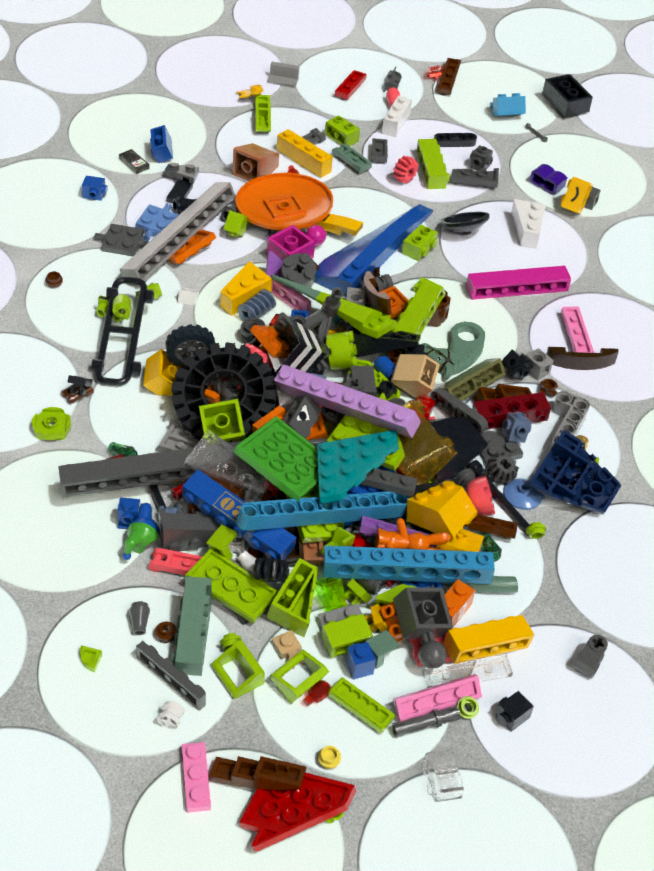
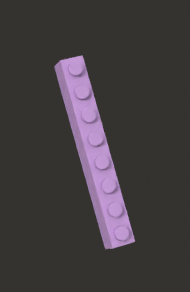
M284 364L274 379L281 391L296 397L307 394L318 405L354 416L357 419L370 422L373 425L390 431L396 430L398 434L413 438L421 423L418 415L412 409Z

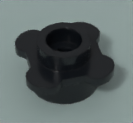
M382 381L379 387H376L377 393L380 395L384 393L386 399H389L392 394L397 393V388L390 381Z

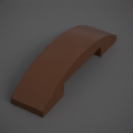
M367 271L364 276V287L368 304L383 314L392 315L390 297L386 292H377L375 277L370 271Z

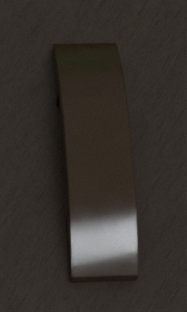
M548 346L546 354L554 360V366L572 370H596L614 365L619 349L601 348L600 353L566 352V347Z

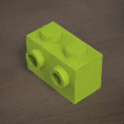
M338 115L326 121L325 135L340 145L346 143L351 146L359 142L360 128Z
M422 224L419 225L403 240L402 254L419 262L423 257L427 256L432 248L436 247L438 232Z
M364 614L350 615L337 622H328L322 628L321 637L330 658L346 654L347 647L353 644L365 643V641L373 637V634Z

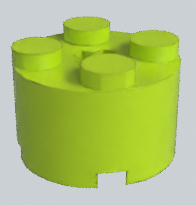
M353 331L327 335L328 356L332 370L358 366L357 357L354 356L357 355L356 344L352 343L354 341Z

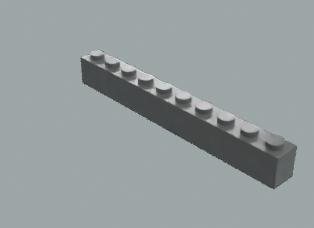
M242 441L58 466L62 498L188 480L198 469L206 475L220 470L233 469L240 473L254 471L255 469L233 452L235 447Z

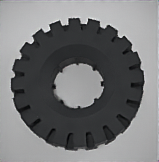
M226 342L225 347L220 348L219 343L210 344L211 350L205 351L204 347L196 350V357L192 358L189 355L183 361L184 368H178L175 374L176 381L172 383L173 406L182 427L191 432L192 437L198 441L205 440L199 406L208 405L207 397H204V394L211 382L219 378L229 377L232 380L239 381L242 390L245 389L244 397L240 399L239 406L245 437H249L252 434V425L276 408L277 390L270 366L267 362H263V357L257 352L252 354L250 348L241 345L240 349H238L235 343Z

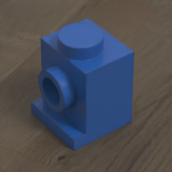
M120 497L117 509L118 529L128 530L129 525L137 518L141 505L140 499Z

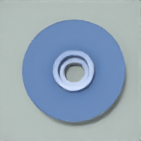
M514 479L504 488V496L515 508L530 510L536 508L542 502L543 494L529 486L530 480Z

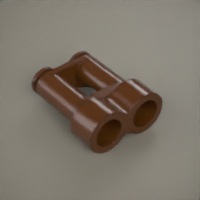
M71 386L61 391L62 396L66 397L70 404L94 393L93 387L85 386L87 390L85 395H80V387L76 388V391L78 390L79 392L74 395H70L72 394L70 392Z

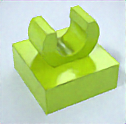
M353 578L347 583L352 590H348L344 597L349 600L351 596H355L354 601L351 603L352 605L357 603L359 605L361 599L368 603L373 598Z

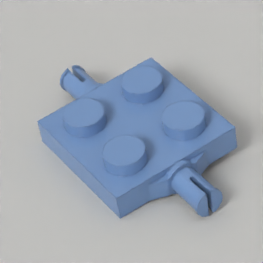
M166 203L163 208L149 204L135 224L136 228L144 229V241H149L151 236L158 235L179 216V214L169 211L172 208L171 204L168 205Z

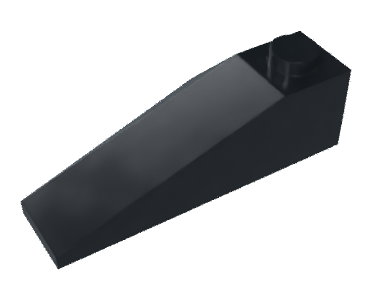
M352 325L349 329L354 334V341L352 343L356 344L357 355H354L356 357L418 346L421 340V335L406 331L393 332L391 330L379 338H374L361 333Z

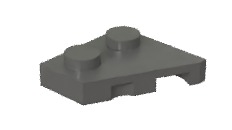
M173 162L165 168L166 176L183 180V177H185L192 184H194L199 174V167H195L192 164L184 166Z

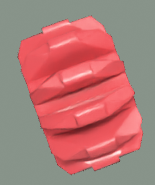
M403 155L402 158H399L398 162L395 163L392 175L399 182L409 183L416 176L419 164L414 158Z

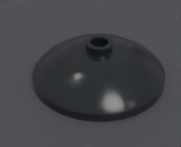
M482 211L458 213L441 219V225L453 232H462L463 235H467L483 226L489 220L490 215L488 212Z

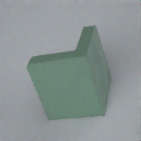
M387 630L365 641L369 643L376 658V669L383 666L385 655L398 649L399 646Z

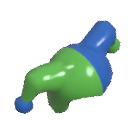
M147 502L141 503L137 518L128 527L125 552L122 555L124 560L131 558L132 550L138 554L142 553L147 545L159 538L160 528L152 519V506Z

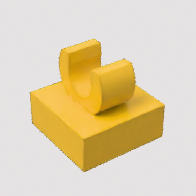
M376 604L370 607L372 614L366 615L365 618L368 623L373 621L369 625L371 632H375L378 629L381 632L385 630L389 632L380 605Z

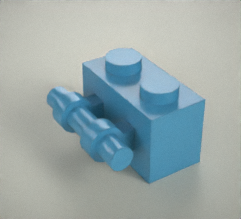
M511 93V97H506V94H497V97L493 98V102H490V108H493V116L526 114V96H520V93Z

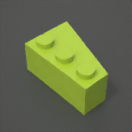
M299 558L271 603L267 618L305 637L310 624L318 567Z

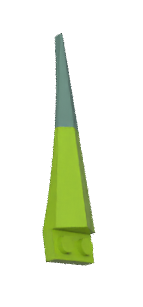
M271 274L272 280L306 295L323 305L326 297L330 296V294ZM342 298L340 299L341 305L337 315L361 333L379 338L396 328L397 321L390 319L389 316H382V312Z

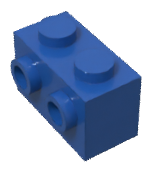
M162 125L150 129L151 154L153 158L156 157L158 163L173 159L172 138L166 126Z

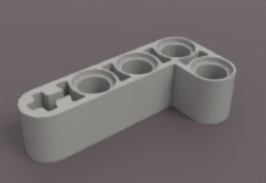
M560 391L556 394L553 411L555 414L564 417L553 437L551 448L563 430H566L575 437L578 435L589 411L590 403L588 400L566 391Z

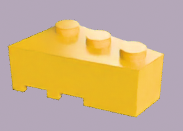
M249 261L220 291V307L231 316L238 313V306L255 294H258L259 291L266 289L271 293L272 278Z

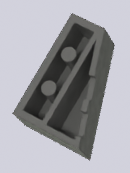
M158 510L159 535L163 549L181 552L208 547L206 542L220 527L213 517L205 515L201 511H195V514H184L183 510H177L176 513H165V510Z

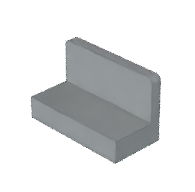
M272 61L267 83L296 88L299 81L300 66Z

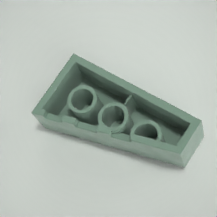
M189 576L185 578L184 594L180 600L181 615H178L177 620L179 633H175L174 646L177 647V650L172 652L171 662L177 670L183 671L187 675L202 676L212 606V578Z

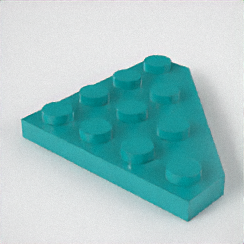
M385 431L317 444L321 504L343 500L347 496L348 490L352 487L356 488L367 478V473L381 466L386 461L385 457L390 453L394 454L399 449L397 431Z

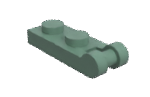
M346 143L340 145L339 148L335 147L332 149L334 157H339L359 173L372 168L371 161Z

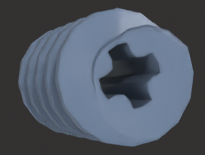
M263 289L238 306L239 316L243 321L249 318H261L262 315L276 307V300L270 291Z

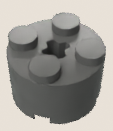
M292 254L283 261L281 278L311 288L315 283L316 264L309 254Z

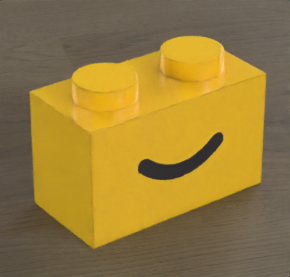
M573 176L567 183V192L563 194L560 203H562L561 207L581 214L593 183Z

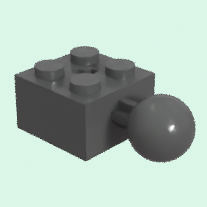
M405 588L393 598L403 639H422L423 645L419 649V660L426 668L437 669L445 663L447 651L443 644L435 641V638L442 637L448 630L453 628L443 589Z

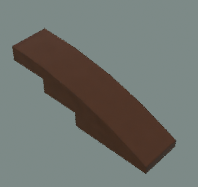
M216 756L209 774V781L254 789H300L307 766L260 756L259 761L238 756L237 761Z

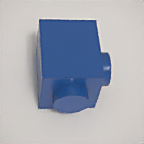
M86 175L82 183L83 198L102 201L108 191V185H105V178Z
M356 643L347 647L346 664L353 680L373 675L376 658L369 643Z

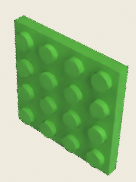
M277 416L239 443L233 451L240 459L248 463L274 486L283 491L290 499L299 501L319 484L318 449Z

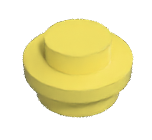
M325 746L319 751L318 761L324 768H336L341 762V753L334 746Z

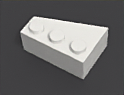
M518 199L513 200L511 217L514 219V226L517 229V236L521 247L537 249L545 204Z

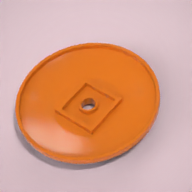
M273 173L254 178L245 183L238 190L235 203L238 213L247 216V221L256 226L272 230H284L294 225L296 228L302 229L319 223L330 214L333 208V195L324 183L313 177L297 173Z

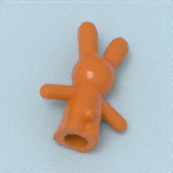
M399 518L396 521L399 532L377 528L375 548L442 550L430 547V545L445 544L450 541L451 537L446 532L431 535L415 532L408 535L405 521Z

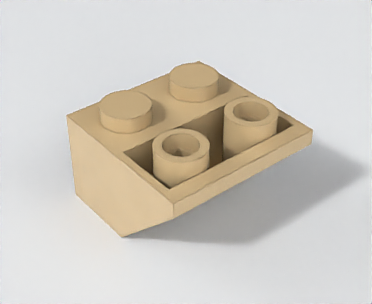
M400 354L390 382L417 399L418 396L428 395L433 390L440 364L427 355Z

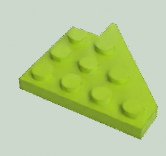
M382 393L379 398L386 400L385 394ZM345 415L327 439V442L390 430L373 425L367 421H362L354 416ZM398 433L399 449L394 454L390 453L386 456V461L381 465L394 471L405 457Z

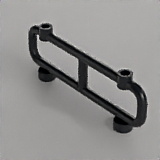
M126 276L117 278L113 282L112 287H107L106 298H109L98 357L97 359H92L91 370H95L96 380L104 385L122 386L130 381L131 376L140 377L141 362L134 360L145 303L153 304L154 290L147 289V284L144 280ZM121 284L140 286L133 327L112 325L114 315L113 300L118 295V289ZM110 332L131 334L125 373L120 379L102 376Z

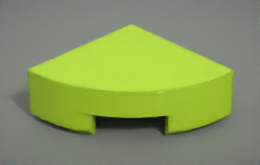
M81 645V662L86 669L95 673L103 655L102 650Z

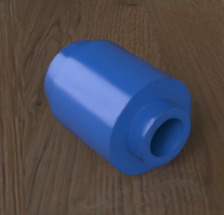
M380 356L374 362V369L378 373L381 372L391 381L395 364L387 356Z

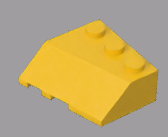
M444 481L440 485L431 487L429 490L407 499V522L434 533H449L450 539L453 541L456 538V534L463 531V526L469 524L477 515V509L464 488L454 484L452 481Z

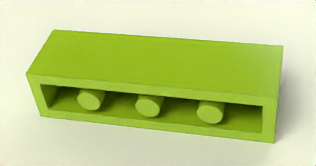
M418 139L416 153L427 189H446L450 176L446 171V163L443 162V154L440 153V145H438L436 139Z
M424 278L423 282L418 284L414 297L409 299L405 312L400 314L396 328L392 331H406L421 335L446 294L443 286Z

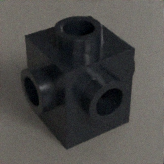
M513 349L502 360L503 366L507 369L505 372L513 379L516 377L522 380L528 376L533 368L529 363L530 359L524 353L520 354Z

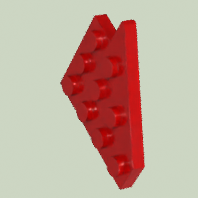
M305 773L300 789H257L239 823L241 828L258 832L251 845L253 851L258 852L347 811L357 790L353 784Z

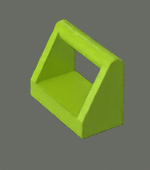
M242 640L234 643L211 663V666L234 699L264 685L265 672ZM235 659L249 677L238 688L223 668V665Z
M302 649L270 674V678L292 704L321 681L330 671L323 663ZM303 660L312 670L313 674L294 688L281 677Z

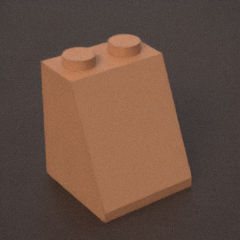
M254 143L233 148V175L250 181L263 175L272 174L279 167V153Z

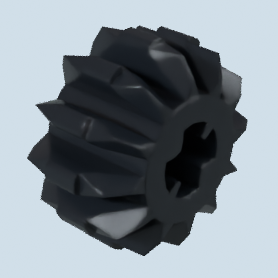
M257 558L253 565L254 578L262 581L285 582L289 575V563L286 560L275 558Z

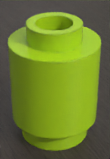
M119 294L113 300V314L118 318H126L131 313V300L128 296Z

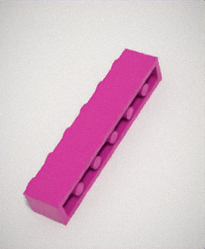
M565 265L468 273L466 288L471 300L566 292L569 290L571 277Z

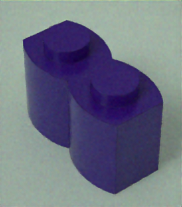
M541 164L531 172L530 181L534 185L543 187L550 194H556L563 189L568 179L564 173L555 171L548 164Z

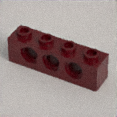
M544 392L475 401L473 402L472 409L487 420V430L503 427V421L506 419L508 412H522L526 414V417L532 423L548 421L551 406Z

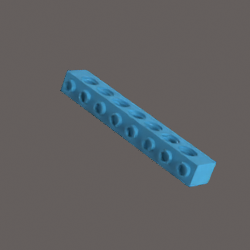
M325 546L323 555V578L455 583L458 579L463 583L491 584L495 571L493 552Z

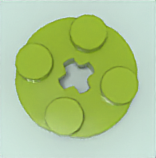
M59 407L44 408L38 415L36 413L32 418L33 432L39 440H64L67 437V433L71 430V417Z

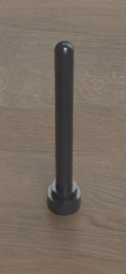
M474 460L467 465L466 468L472 469L475 473V478L486 476L483 473V466L478 460ZM486 476L492 495L522 529L526 531L530 524Z

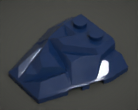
M563 430L528 485L545 496L604 515L622 485L606 467L601 468L595 461L597 457L593 453L591 455L588 454L583 448L585 444L580 439Z

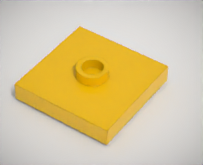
M463 529L461 533L456 534L454 541L450 539L449 542L436 545V547L448 551L479 552L484 536Z

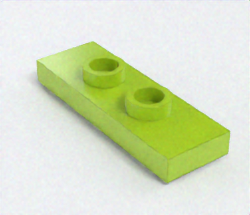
M343 677L328 691L329 697L380 734L395 719L394 713Z

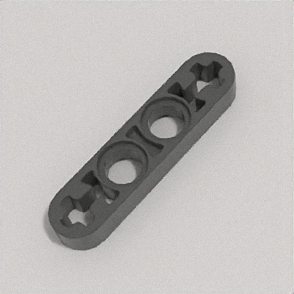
M438 388L431 392L432 400H436L435 405L453 418L467 416L480 434L488 429V422L482 415L445 389Z

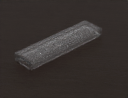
M507 654L458 664H443L437 669L423 667L422 670L427 688L473 674L478 675L479 682L512 677L513 675Z

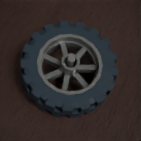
M188 324L185 327L180 326L178 327L179 329L172 330L171 335L169 334L165 341L168 360L173 362V365L184 368L183 361L189 355L192 358L196 357V350L204 347L205 351L211 350L210 344H215V338L208 328H203L197 324L196 326Z

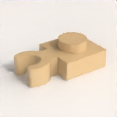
M292 630L272 639V643L282 659L287 657L291 659L302 650V646Z

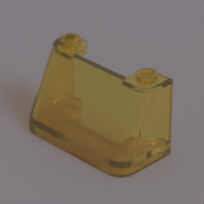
M412 399L400 406L414 410L421 423L413 438L398 434L405 453V457L398 468L406 476L417 478L418 483L426 484L457 452L453 448L454 443L447 436L445 438L440 436L424 416V404L418 399L416 401Z

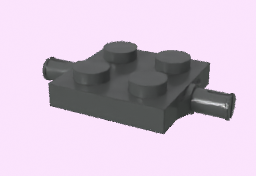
M111 224L106 234L95 233L94 235L95 240L104 241L102 252L132 257L141 247L149 243L148 241H142L144 229Z

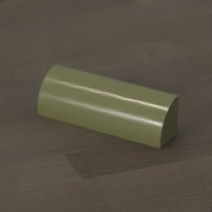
M500 358L486 359L435 388V390L443 388L462 401L476 393L479 387H486L505 376L506 372Z

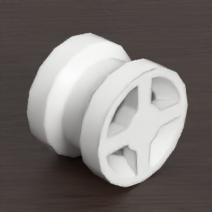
M165 701L162 706L163 712L158 715L157 721L165 728L177 729L180 724L179 719L184 715L185 709L177 702Z

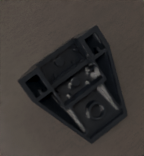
M467 417L429 419L428 421L420 420L421 423L413 438L399 434L405 443L414 440L431 463L427 472L438 485L444 481L453 480L460 471L464 470L488 446L486 440Z

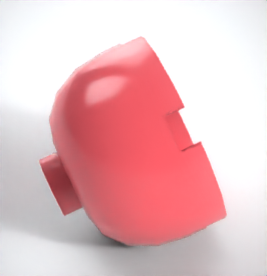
M486 476L471 480L467 484L465 492L477 509V514L484 516L495 514L492 494Z

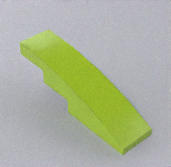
M255 95L256 132H271L270 95Z

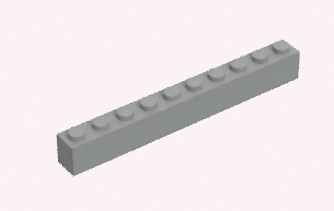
M215 182L119 269L122 277H136L145 281L171 255L179 250L183 244L236 197L231 182Z

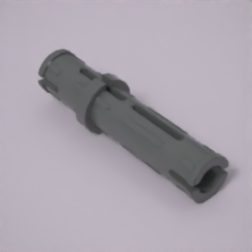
M457 705L442 710L434 709L431 713L392 723V729L397 738L430 727H442V724L460 720L461 715Z

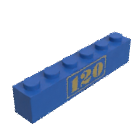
M199 469L182 485V496L185 501L199 507L203 514L213 517L219 525L222 524L235 530L237 533L236 537L246 540L253 549L260 550L267 558L284 560L295 548L296 537L284 528L250 531L240 529L236 524V520L241 506L246 502Z

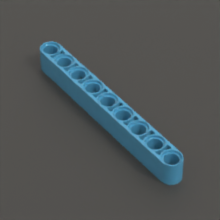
M387 491L349 494L343 500L321 504L320 497L301 498L299 501L296 499L247 502L241 506L236 524L240 529L250 531L361 521L362 515L373 519L395 518L404 515L407 509V499L410 497Z

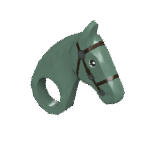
M463 321L456 323L451 328L450 349L436 348L427 343H422L425 345L424 352H428L427 356L440 364L438 373L448 380L451 376L468 369L478 360L484 348L485 331L474 322ZM469 332L474 334L477 339L466 341L460 338L458 334Z

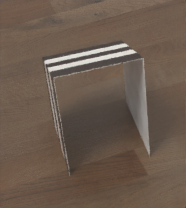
M288 317L299 344L287 358L272 357L268 352L277 373L284 364L310 374L327 353L318 335Z

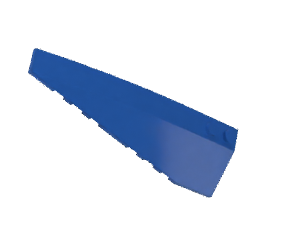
M418 204L325 258L318 265L319 270L316 271L315 283L331 291L334 288H341V291L344 293L343 296L347 297V287L361 288L364 285L365 273L367 271L373 273L375 267H381L403 244V240L433 213V210Z

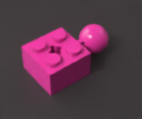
M291 225L267 238V254L268 251H272L282 261L286 257L297 253H306L311 258H314L315 246H320L325 242L326 231L319 225H312L304 234L294 225Z

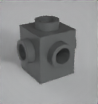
M481 145L472 150L470 154V168L477 171L480 168H486L487 170L493 162V150Z

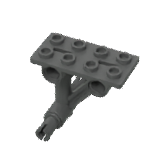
M334 288L331 295L326 297L321 309L306 318L300 315L291 317L309 330L313 328L316 334L318 333L327 353L311 373L325 375L328 369L325 360L329 355V348L325 344L330 325L341 305L340 299L344 294L341 288ZM281 312L274 328L278 331L280 339L285 340L290 345L289 349L293 351L299 344V341L288 316Z

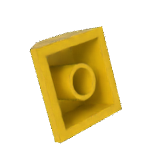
M160 349L146 359L143 386L156 395L173 396L172 383L176 381L175 374L180 366L173 365V362L168 360L166 351Z

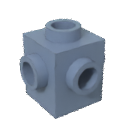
M508 412L506 419L503 421L501 433L508 441L525 443L528 433L531 431L532 422L522 412Z

